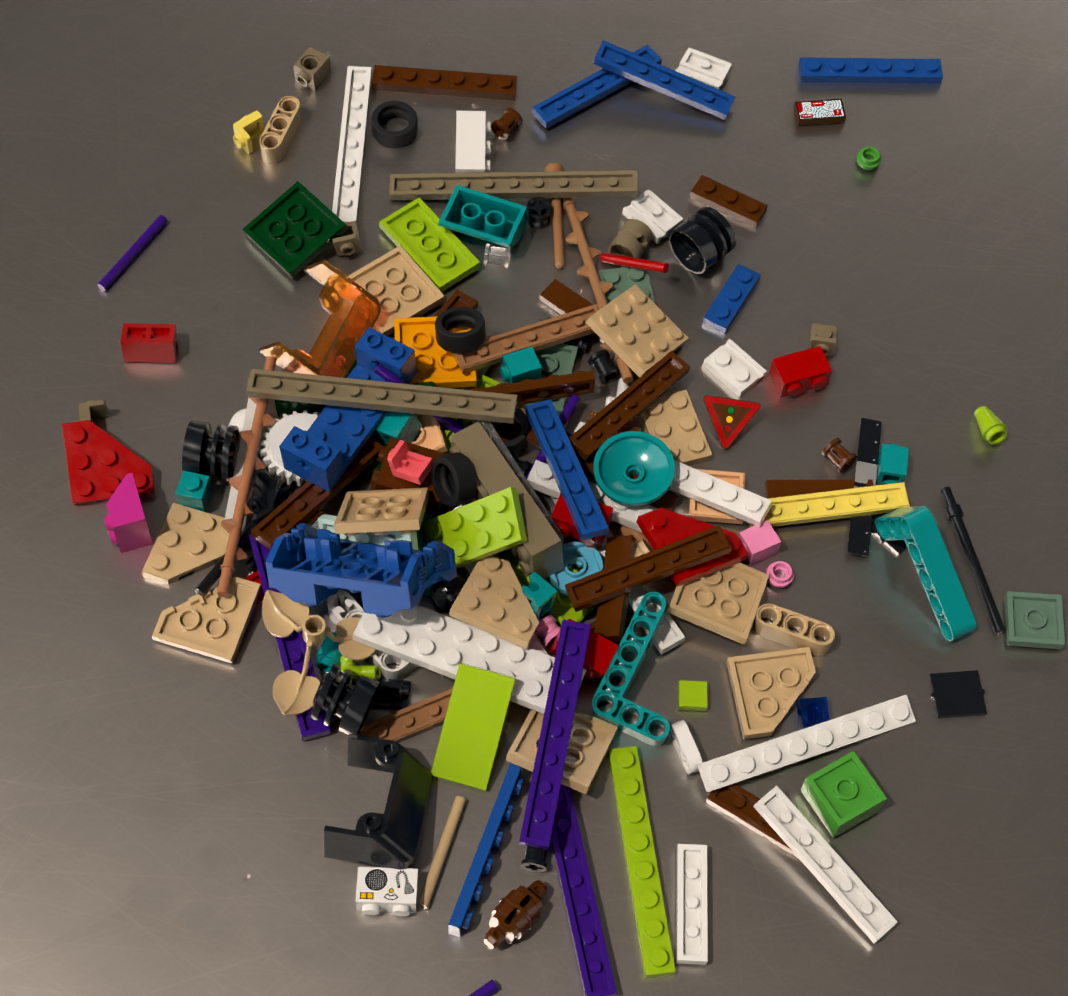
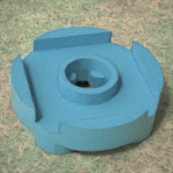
M569 542L562 545L564 569L549 576L551 583L562 595L568 596L565 589L566 584L603 570L601 555L596 549L593 548L592 550L586 547L585 543ZM573 564H577V567H583L577 573L569 571L572 569Z

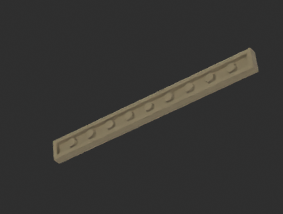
M638 170L390 174L389 197L390 200H415L419 197L422 200L450 199L456 185L501 199L638 197Z
M251 369L246 388L247 397L511 424H514L518 402L517 395L261 369Z

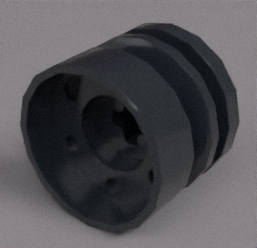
M711 207L699 209L688 218V221L682 222L669 233L668 238L674 256L681 265L695 274L705 272L736 246L735 233L731 225L721 213Z
M190 421L183 443L182 471L206 475L208 467H210L213 480L217 481L222 476L224 482H229V479L233 477L234 468L237 463V453L240 448L238 426L230 425L226 432L225 425L219 424L214 435H212V428L209 422Z
M334 663L330 671L323 677L316 691L310 719L318 722L323 712L326 711L327 715L324 725L329 726L335 716L341 718L338 731L347 735H359L380 682L362 675L355 686L351 685L352 671L347 669L342 680H339L338 676L341 666Z

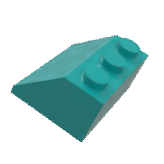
M456 185L438 222V226L511 248L518 244L526 227L527 206Z

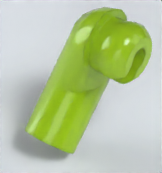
M343 655L340 657L341 665L339 666H341L342 673L349 669L352 671V677L354 678L363 675L373 680H378L381 676V669L378 665H355L354 660L345 658Z

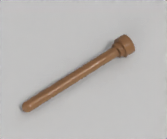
M551 163L545 166L544 172L564 171V167L559 163ZM551 198L555 267L563 269L565 258L561 198Z

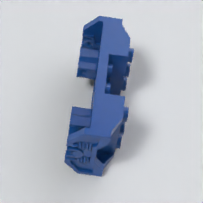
M299 523L296 525L297 528L291 529L292 534L284 533L278 536L266 559L269 588L279 590L292 601L306 603L307 606H318L329 596L338 593V590L341 588L348 589L352 593L361 592L364 613L375 614L380 618L389 617L402 609H413L419 604L426 588L442 580L451 581L457 576L454 549L442 542L433 541L428 543L422 551L413 549L412 541L385 540L384 545L342 540L339 534L333 533L330 530L316 529L305 523Z

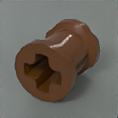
M509 107L504 111V115L499 120H495L491 124V129L498 138L507 140L510 132L515 127H519L523 119L516 110Z
M835 438L825 446L821 454L824 457H828L837 466V470L842 473L853 465L857 456L854 453H850L841 444L840 438Z

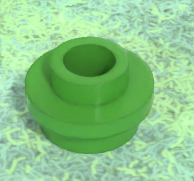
M867 146L858 152L856 161L863 169L873 170L880 165L881 156L876 148Z

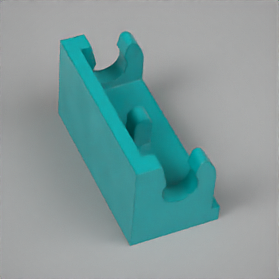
M534 571L529 576V587L523 585L522 592L527 597L538 621H540L544 617L551 615L557 590Z

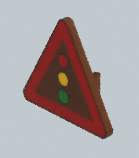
M711 395L703 397L723 449L730 447L761 408L758 402Z

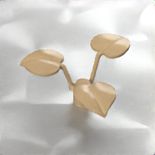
M272 590L266 591L262 604V617L266 629L272 635L279 638L289 637L294 630L298 633L302 631L303 640L306 642L302 674L295 670L285 671L276 677L272 687L273 698L281 713L286 716L300 715L313 707V699L320 685V681L317 678L307 676L312 646L321 644L325 636H328L333 642H339V652L341 655L354 661L369 658L377 649L352 640L353 633L361 618L350 617L338 622L335 627L336 637L331 632V628L326 627L325 620L321 616L309 615V607L306 603L294 602L283 593Z

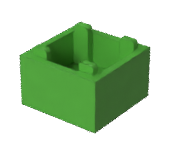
M854 751L806 777L800 790L833 838L881 811L887 800V797Z

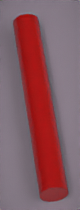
M601 253L600 262L661 273H667L669 270V264L664 262L609 253Z

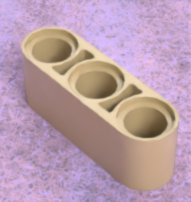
M284 96L279 100L260 137L262 160L267 164L274 165L282 161L301 124L300 102L294 96Z
M769 603L763 604L758 608L753 624L757 635L794 649L810 647L811 654L818 657L828 654L835 638L834 629L829 624ZM762 618H768L773 623H765ZM788 628H796L799 633H793ZM814 637H822L826 642H819Z

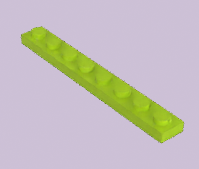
M637 746L608 749L644 977L648 979L675 975L676 970Z

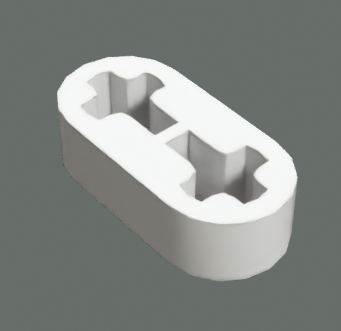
M681 720L670 724V736L687 774L698 772L697 764L703 762L686 722Z

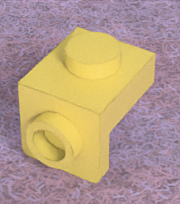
M258 110L245 115L241 120L233 124V140L239 148H243L248 154L253 152L251 140L264 131L263 116Z

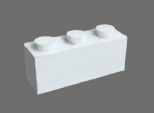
M456 111V173L490 172V160H485V155H490V140L485 139L486 136H490L491 121H486V111Z

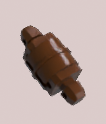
M537 880L527 888L520 885L517 890H511L505 898H502L491 912L492 917L488 923L490 930L485 935L484 943L490 949H495L504 941L511 944L515 939L519 940L527 931L531 930L533 924L540 917V910L543 907L541 900L547 892V886L540 880Z

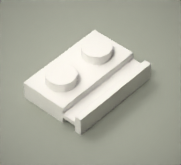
M689 47L675 71L720 89L731 71L732 64Z
M649 189L634 199L628 207L625 206L622 212L627 219H637L644 222L652 230V240L656 244L663 237L666 238L673 229L683 222V218Z
M731 339L727 340L725 345H721L703 361V366L739 398L755 386L761 378H764L767 373L761 365Z

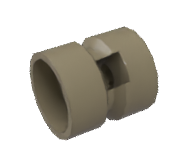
M627 219L609 245V254L640 259L643 251L653 239L652 230L640 220Z

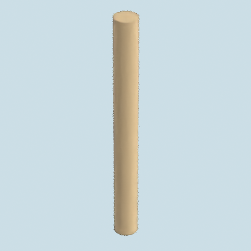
M461 796L455 797L417 906L423 909L429 908L467 801Z

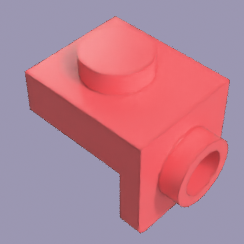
M403 440L398 442L387 458L393 476L419 485L427 477L433 465L432 458L409 451L406 441Z

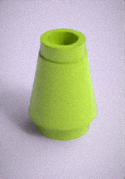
M981 406L975 410L974 416L976 417L983 440L991 445L1002 442L1008 434L1006 431L1007 426L987 406Z

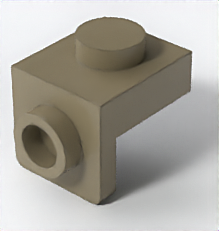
M356 221L345 223L348 230L340 237L332 239L338 256L352 255L355 252L362 251L359 228Z
M89 400L86 403H79L80 419H75V422L90 420L94 423V420L108 418L109 412L105 400Z

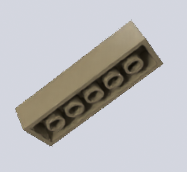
M478 421L451 435L452 447L449 448L450 453L461 452L469 459L473 466L477 481L475 495L478 499L509 487L517 488L527 542L509 548L508 551L512 556L516 555L519 558V566L524 575L527 577L535 571L543 579H546L550 575L564 569L561 539Z

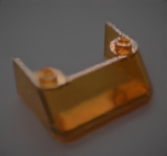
M324 259L304 269V272L324 285L319 294V302L322 308L331 314L309 355L300 349L291 350L280 341L261 347L259 352L266 357H275L277 359L276 364L287 372L346 378L356 359L354 346L369 327L373 328L380 315L381 305L375 296Z

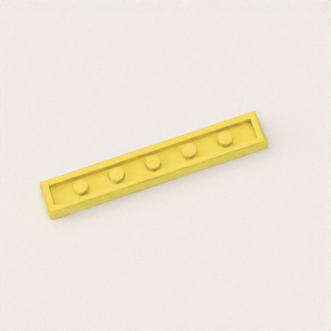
M893 483L768 498L772 500V506L764 521L768 520L771 526L775 527L889 513L900 507H910L905 483Z

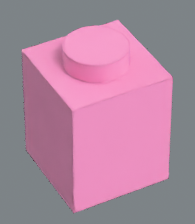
M768 520L762 522L760 527L753 526L739 532L738 538L749 553L746 559L749 567L778 554L781 540Z

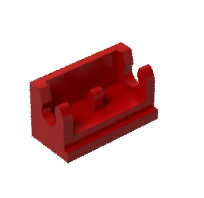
M123 324L120 343L124 362L176 363V348H178L176 324Z

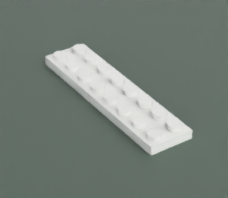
M420 605L415 606L411 610L402 609L385 618L363 612L353 633L352 640L452 679L456 678L459 663L516 677L510 701L544 714L555 657L529 647L527 649L522 648L474 626ZM583 669L580 686L585 676L586 669Z

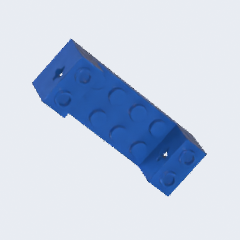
M369 327L354 346L357 365L347 378L386 382L373 372L375 367L381 363L401 380L409 384L417 374L415 350ZM326 405L307 432L294 426L280 444L279 448L284 469L330 492L374 433L387 411Z

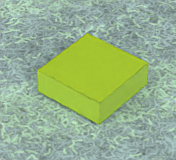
M679 680L678 710L707 711V681Z

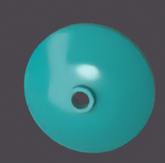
M627 431L612 436L601 445L594 458L593 472L599 489L608 498L623 505L641 506L658 500L668 491L675 475V462L670 449L659 438L645 432ZM630 475H637L638 478H637V479H631L629 476H630Z

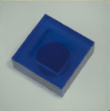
M827 697L796 700L799 728H807L829 720Z

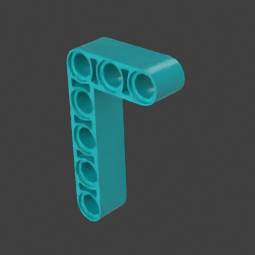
M926 506L900 507L875 520L876 528L884 540L905 541L945 638L948 641H953L976 630V620L931 511Z
M649 592L641 599L592 700L593 715L596 718L618 726V730L652 746H662L669 739L670 725L668 720L660 714L625 699L666 614V599L659 592ZM650 603H656L661 609L657 612H650L646 609V606ZM639 627H644L649 633L645 637H639L635 635L634 631ZM626 652H633L637 655V658L632 662H627L622 658V655ZM615 676H619L625 680V683L620 687H615L610 684V680ZM602 701H608L613 705V708L608 712H602L597 706ZM628 713H634L638 716L639 720L634 724H627L623 717ZM654 725H660L664 728L665 732L661 736H653L649 729Z

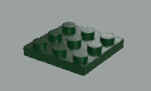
M297 181L242 230L256 246L293 278L333 243L332 239L340 237L348 228L338 216Z

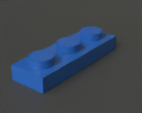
M738 264L703 317V324L725 334L759 282L761 274Z

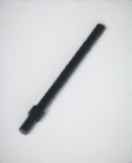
M286 479L280 486L276 496L275 509L288 498V494L297 484L295 481L288 485ZM262 517L256 522L251 521L241 533L238 545L241 549L250 541L249 535H251V530L266 517ZM225 554L196 587L195 592L200 596L204 597L221 576L222 570L220 567L224 562Z
M944 487L940 492L946 505L945 513L948 520L953 523L995 635L1002 634L1006 630L962 519L964 516L960 504L956 503L951 488Z

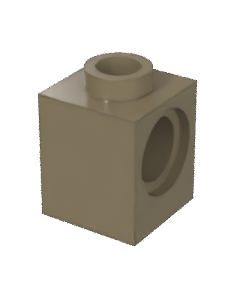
M309 47L293 65L295 81L301 86L308 87L314 91L331 73L330 56L312 47Z

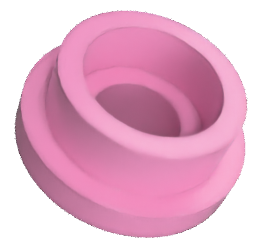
M784 561L772 563L766 571V574L769 575L768 582L777 588L787 587L791 584L794 577L791 566ZM780 573L784 578H778L775 574Z

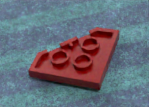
M90 420L62 424L72 504L109 500L126 474L131 472L133 473L139 495L155 493L152 467L146 461Z
M664 508L640 515L636 521L654 550L715 527L714 525ZM722 528L731 546L730 553L670 575L677 587L745 561L749 553L735 532Z

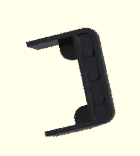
M349 734L348 766L393 773L384 814L370 812L362 815L357 821L355 830L325 825L324 858L399 870L407 869L414 864L432 786V774L396 741Z

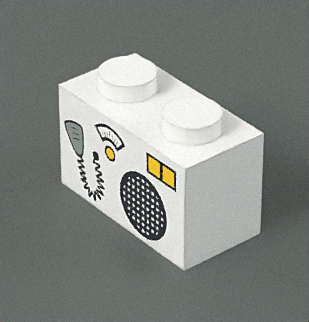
M358 867L355 901L357 911H362L365 915L392 912L395 916H408L410 913H417L418 869L407 868L399 870L384 867Z

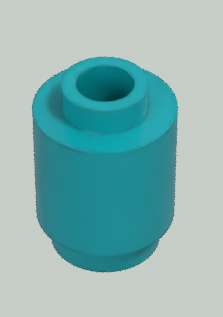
M328 636L325 637L316 655L317 661L315 665L317 668L328 673L334 663L341 665L340 657L342 655L339 652V642H333Z

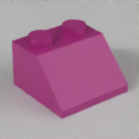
M131 472L126 474L107 502L106 507L109 515L104 516L112 545L118 544L121 553L153 544L133 473Z

